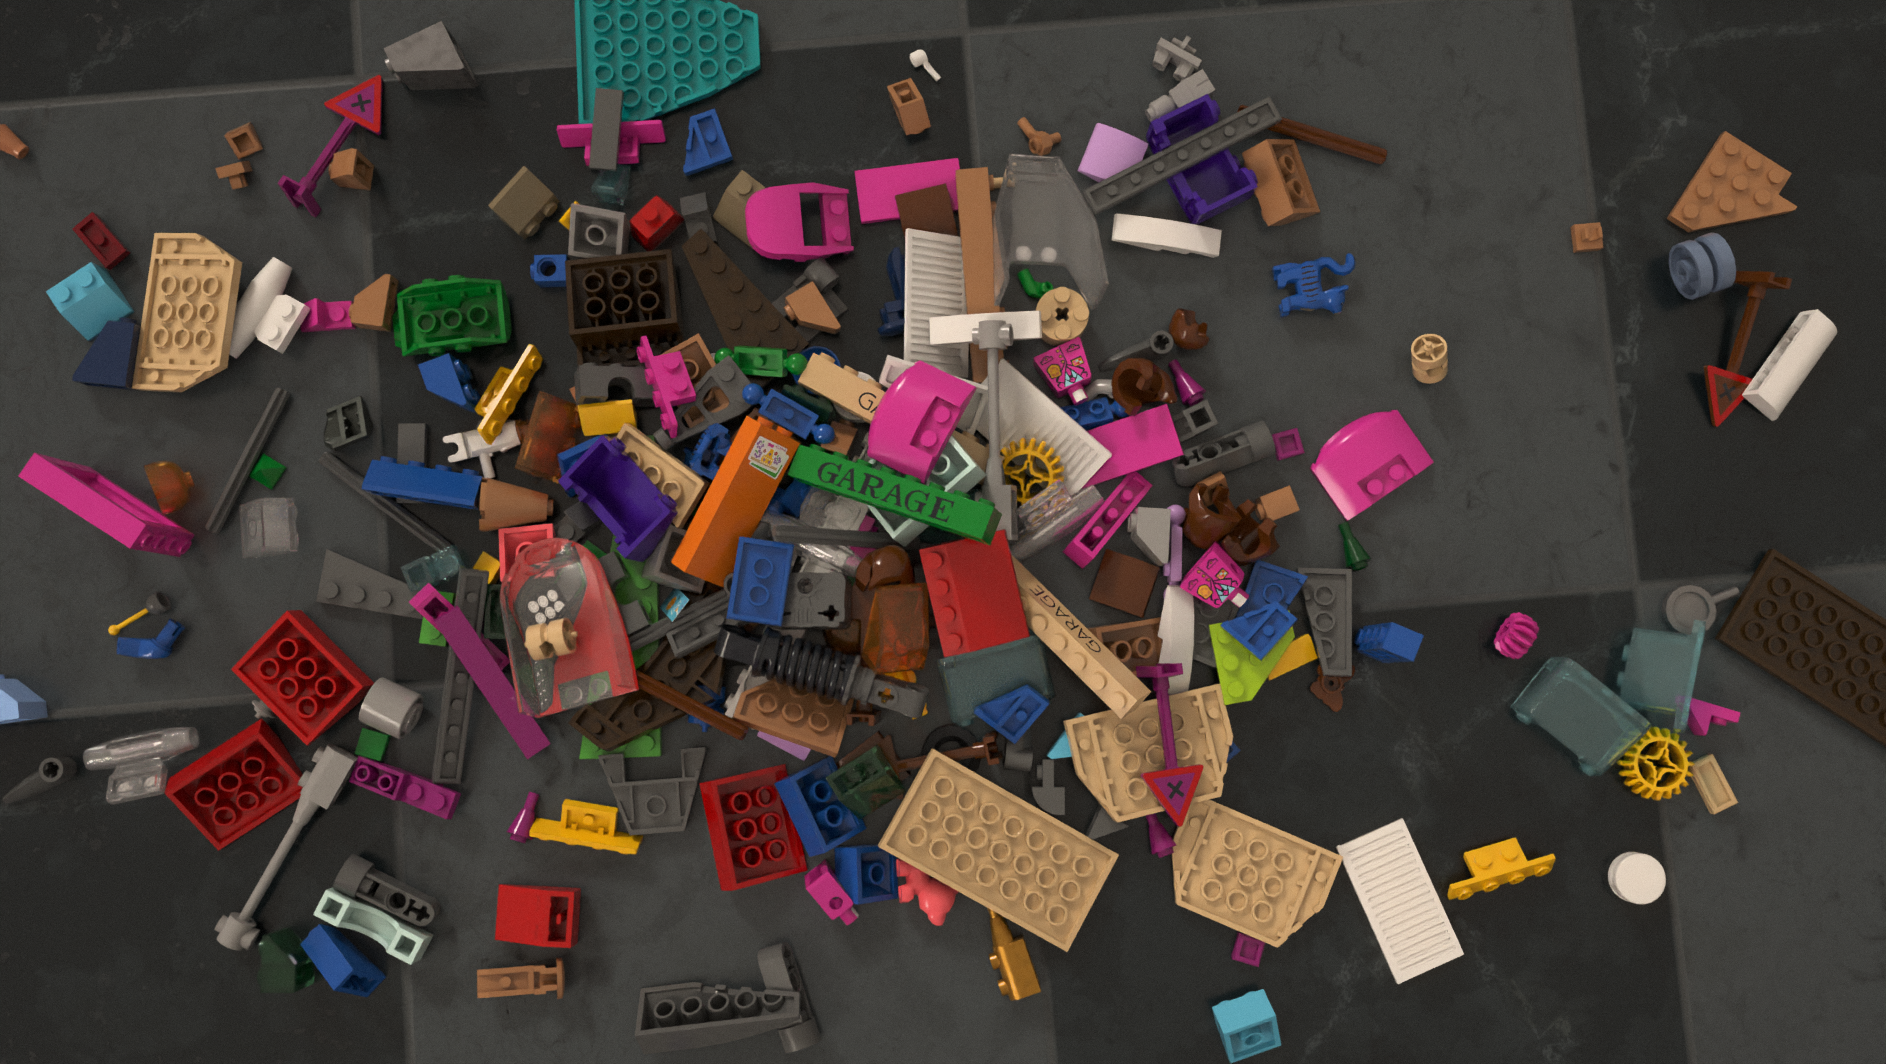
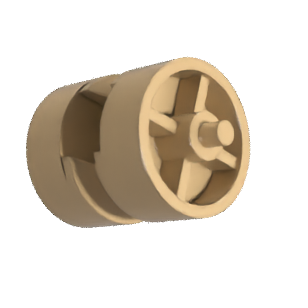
M1424 334L1416 338L1411 346L1414 377L1418 381L1427 384L1441 381L1448 372L1446 341L1436 334Z
M568 618L550 621L549 625L546 623L531 625L526 629V642L524 645L528 648L530 656L535 661L552 658L554 653L557 656L566 655L576 651L578 632L574 630Z

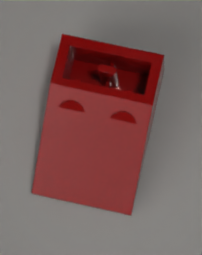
M499 884L495 940L541 947H573L578 943L581 888Z

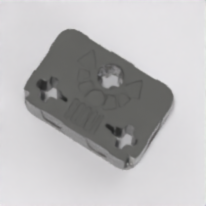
M839 572L790 573L784 611L790 613V615L783 616L782 627L769 626L779 630L846 629L851 623V580ZM810 582L813 584V589H810L808 593L804 588ZM835 610L839 612V616H835L834 619L825 616L835 613Z

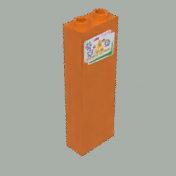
M746 416L671 561L672 564L685 573L724 587L726 576L734 572L739 536L751 538L800 443L791 438L792 432L779 425L776 430L773 429L774 423L761 416L757 420Z

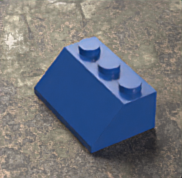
M832 756L823 758L774 783L809 857L826 853L867 829Z

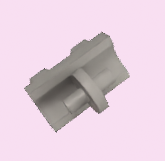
M1186 36L1183 42L1174 37L1171 43L1161 37L1154 51L1155 56L1152 66L1160 71H1164L1168 63H1172L1177 66L1173 77L1181 82L1198 71L1202 60L1194 56L1196 49L1189 46L1191 37Z

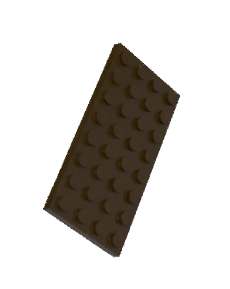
M1769 549L1716 635L1715 640L1886 747V619L1775 549Z

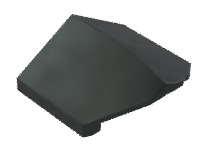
M361 396L327 409V421L323 433L325 446L338 451L370 438L374 426Z

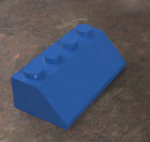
M381 456L380 461H371L362 484V490L374 495L479 510L482 476H479V471L463 469L462 473L452 472V467L436 465L435 469L424 468L425 463L408 461V465L397 464V459Z

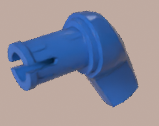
M170 618L156 638L119 637L116 649L117 654L146 659L166 658L172 653L171 646L185 627L178 621L174 623L175 620Z

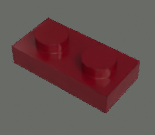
M91 212L72 228L104 267L109 270L113 269L130 254V251L94 212Z

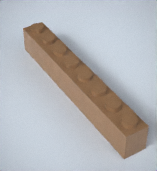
M988 167L959 169L955 171L967 315L1005 312L1004 307H999V297H1003L1002 280L997 281L996 270H1001L1000 254H995L994 244H999L998 228H993L992 217H996V202L990 201V191H994L993 175H988ZM969 343L972 380L981 384L988 376L987 351L979 350V344ZM998 350L999 364L1000 359L1004 358L1003 350Z

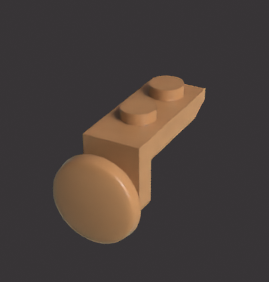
M556 957V967L545 968V964L477 970L478 998L525 994L539 995L553 990H557V999H561L564 996L565 969L561 957Z

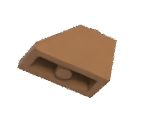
M911 78L887 86L900 125L906 135L919 134L924 129L931 127L924 99Z
M351 148L334 153L333 162H330L328 171L330 179L335 184L345 188L371 189L374 165L361 152Z
M384 274L354 297V303L349 308L350 322L359 328L390 332L399 280L391 274Z
M813 281L785 297L786 306L783 308L791 321L795 319L800 326L832 334L840 332L841 326Z
M840 419L839 423L832 421L830 426L835 431V438L831 443L821 444V447L826 449L825 453L833 455L834 451L845 454L849 457L850 461L859 431L854 428V423Z

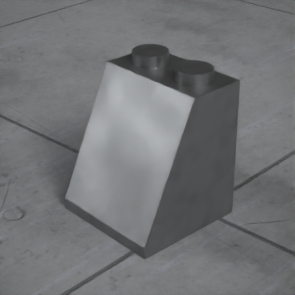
M442 21L384 48L388 57L384 61L392 75L395 74L400 84L405 83L410 90L463 89L478 86L456 39Z

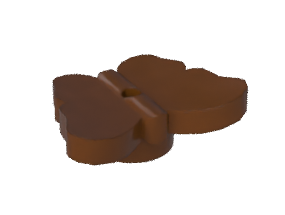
M1319 665L1317 667V674L1319 676L1317 681L1310 685V692L1317 699H1322V702L1329 706L1333 712H1338L1343 705L1341 691L1345 688L1344 683L1354 676L1355 667L1352 665L1351 677L1323 676L1321 666ZM1329 681H1332V682H1333V685H1332V686H1330V685L1328 684Z

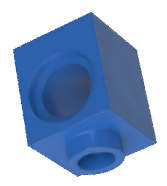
M566 254L534 255V263L530 265L531 279H534V282L539 287H566L565 261L570 260V258ZM556 266V271L553 275L545 276V271L548 267Z

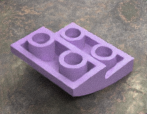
M1097 123L1078 172L1097 182H1101L1142 161L1148 143L1113 127Z

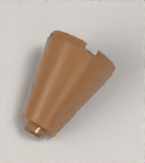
M482 477L479 508L482 517L479 519V530L491 531L547 521V516H553V500H548V494Z

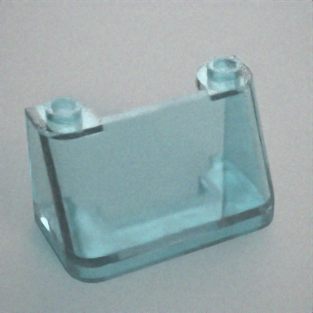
M1036 634L1012 642L936 660L951 723H957L961 727L974 724L973 718L978 717L974 714L976 706L1027 684L1047 698L1049 704L1052 703L1051 698L1056 697L1045 645Z
M1550 657L1511 705V708L1517 712L1515 716L1526 725L1530 723L1540 725L1579 757L1577 760L1581 764L1579 766L1580 770L1590 777L1602 776L1652 727L1650 722L1583 667L1567 657Z

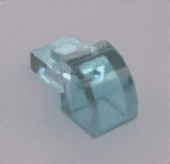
M450 545L430 556H423L402 566L401 570L410 592L420 591L427 583L433 587L449 580L448 578L458 574L460 568L466 567L457 546Z

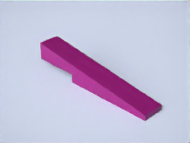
M458 605L433 620L525 757L529 759L551 743Z

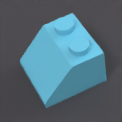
M93 262L88 263L46 291L59 313L88 341L93 340L100 334L107 321L119 322V318H126L134 313V310L107 269Z
M1264 989L1250 991L1244 996L1222 1001L1212 1007L1215 1023L1230 1064L1281 1046L1277 1018Z

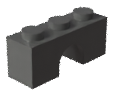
M591 362L579 365L574 374L576 405L605 402L608 398V387L618 386L627 392L634 407H655L652 397L653 386L648 385L645 378V364L635 367H625V365L620 363L609 366H598L597 363Z
M613 551L598 558L618 605L627 636L653 624L642 601L636 600L630 604L622 605L616 599V587L620 582L630 577L619 553Z

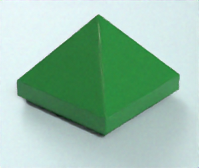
M263 453L249 476L273 490L287 467Z

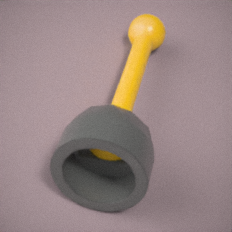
M161 591L153 593L147 598L145 609L118 625H111L108 629L109 634L113 636L118 635L120 629L149 612L159 615L171 609L169 599Z

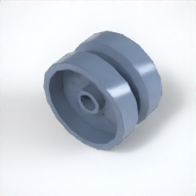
M1711 232L1699 236L1694 241L1687 240L1672 246L1670 250V274L1676 288L1685 298L1693 300L1710 292L1715 293L1727 289L1733 285L1736 278L1735 258L1730 246L1719 234Z

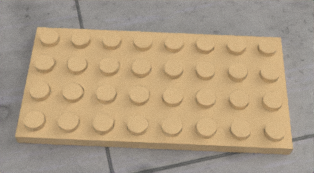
M934 749L930 750L878 844V847L1066 952H1068L1119 856V854Z

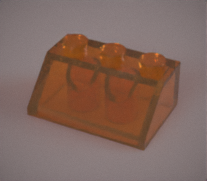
M539 391L515 469L526 475L558 484V480L562 475L557 454L574 447L575 428H579L581 425L578 405Z

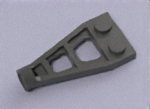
M730 355L707 371L695 386L696 401L681 404L675 411L674 415L678 423L677 437L671 439L666 433L668 430H664L663 427L653 433L654 437L666 451L676 443L704 432L708 426L730 421L743 415L754 406L746 403L742 397L744 387L751 383ZM717 386L728 397L729 405L725 409L712 413L704 407L703 398L712 387ZM696 406L704 415V421L692 428H687L682 423V416L691 407Z

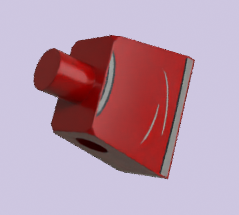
M659 196L653 197L629 221L631 236L646 251H654L685 222L683 217L666 200Z

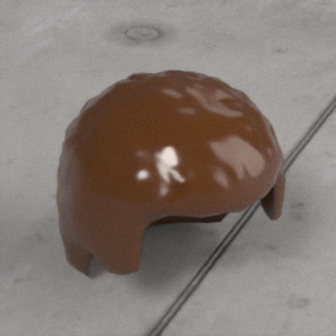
M1178 308L1169 324L1168 333L1171 334L1173 342L1178 347L1187 350L1201 349L1209 342V337L1206 336L1208 324L1205 322L1198 324L1194 311Z

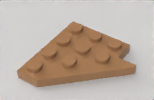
M1725 131L1718 137L1667 219L1690 233L1791 213L1796 210L1797 206L1780 196L1779 193L1792 173Z
M775 678L742 692L732 719L749 728L836 757L846 728L847 713L851 712L854 698H850L844 706L836 699H827L826 694L823 697L818 696L816 691L810 694L806 691V688L798 690L796 685L788 687L786 682L779 684Z

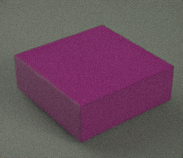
M1297 428L1272 435L1277 461L1305 453Z
M1238 932L1231 959L1259 967L1265 942Z

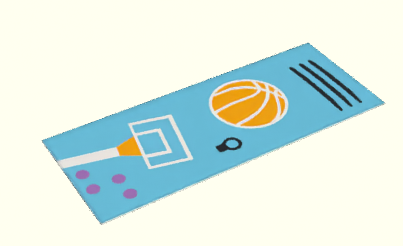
M674 588L660 606V609L673 622L689 599L679 589Z

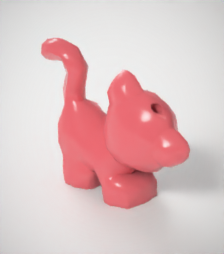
M896 859L897 876L906 877V884L898 886L899 902L901 904L908 903L914 898V895H917L920 909L928 915L930 922L936 926L943 925L946 914L952 908L958 891L933 877L931 878L930 875L907 862Z

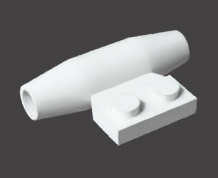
M275 257L250 282L236 305L229 355L236 359L256 337L258 338L257 340L283 354L311 309L286 294L283 295L293 268Z

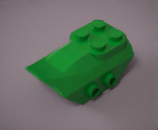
M452 275L448 277V280L444 281L424 279L421 284L411 285L397 294L398 309L392 315L395 346L402 349V357L429 353L430 356L445 355V351L449 350L464 353L472 351V347L502 344L510 340L512 328L509 301L501 280L465 278L463 275Z

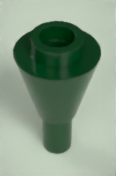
M1344 522L1338 525L1344 540L1346 569L1352 568L1353 572L1367 568V562L1372 559L1357 538L1354 537L1349 523Z

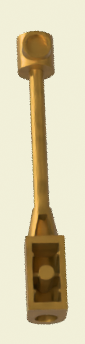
M987 908L990 915L993 953L989 954L993 970L1000 969L1003 979L998 980V985L1002 996L1008 995L1009 999L1013 1001L1041 992V986L1023 934L1013 937L1005 918Z

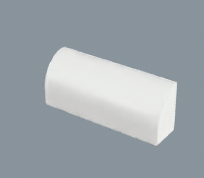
M1818 309L1800 312L1747 386L1742 396L1771 421L1776 420L1837 335V328L1833 322Z

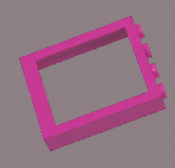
M34 453L18 476L130 549L180 557L181 554L188 551L192 544L191 540L195 534L90 467Z

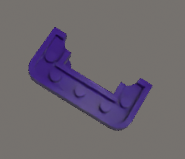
M602 435L558 482L566 491H569L571 488L575 489L574 491L579 496V501L589 505L615 535L616 539L614 541L619 544L616 549L625 559L644 562L653 553L678 513L675 508L677 503L668 494L664 495L626 453L625 449L627 447L619 438L614 437L612 439Z

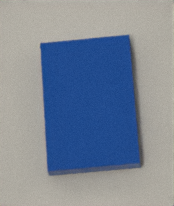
M739 536L726 619L782 627L794 549L793 544Z

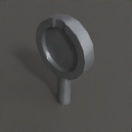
M1686 585L1676 587L1668 592L1663 600L1661 611L1664 621L1669 629L1677 634L1685 636L1702 634L1715 621V605L1740 596V592L1736 586L1714 595H1710L1706 590L1698 586Z

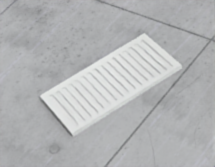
M908 228L905 231L904 360L912 363L920 360L950 375L967 379L969 344L931 345L929 322L931 317L967 315L961 239L958 236Z
M1004 358L1000 359L998 364L1000 451L1003 447L1010 449L1009 444L1011 441H1015L1019 446L1021 438H1025L1027 445H1029L1031 438H1035V446L1038 447L1042 441H1045L1046 446L1044 450L1046 451L1053 447L1055 451L1051 455L1052 458L1055 456L1061 457V460L1055 465L1064 466V471L1058 474L1065 477L1062 483H1058L1062 487L1060 492H1054L1056 496L1055 499L1065 507L1099 468L1112 457V453ZM988 376L981 383L982 385L988 386ZM987 398L976 430L989 440ZM1027 454L1016 456L1012 461L1016 465H1022L1025 463ZM1036 457L1037 466L1046 469V472L1049 473L1045 463ZM1029 464L1027 469L1025 470V473L1032 477L1029 470ZM1042 481V483L1038 484L1041 487L1045 488L1049 484V482Z
M1403 818L1336 847L1338 854L1343 856L1342 863L1397 984H1401L1408 979L1464 955Z

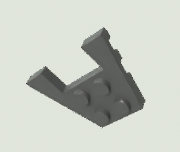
M706 746L681 748L682 777L626 781L624 753L598 755L599 762L614 793L617 806L629 835L686 830L706 753Z

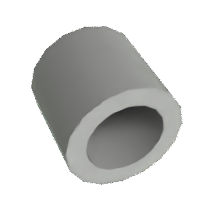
M384 677L379 678L370 688L361 705L359 721L397 739H402L414 729L423 711L424 698L422 694Z

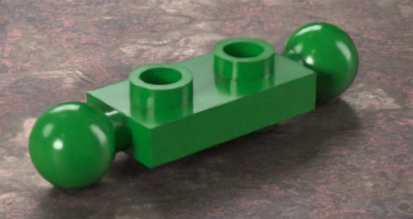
M739 345L734 347V352L729 348H721L714 356L715 363L718 364L730 355L743 374L785 377L787 376V369L794 375H801L808 364L804 355L794 353L787 358V349Z

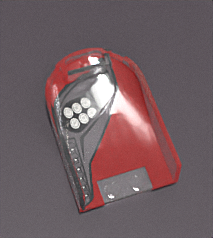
M564 538L544 539L522 550L514 558L516 561L508 574L505 573L500 590L501 612L518 713L540 718L639 690L625 625L604 569L597 557L586 547ZM568 618L574 630L578 632L576 651L557 656L554 653L552 658L538 661L533 660L528 648L524 645L527 627L540 623L549 625L550 621Z

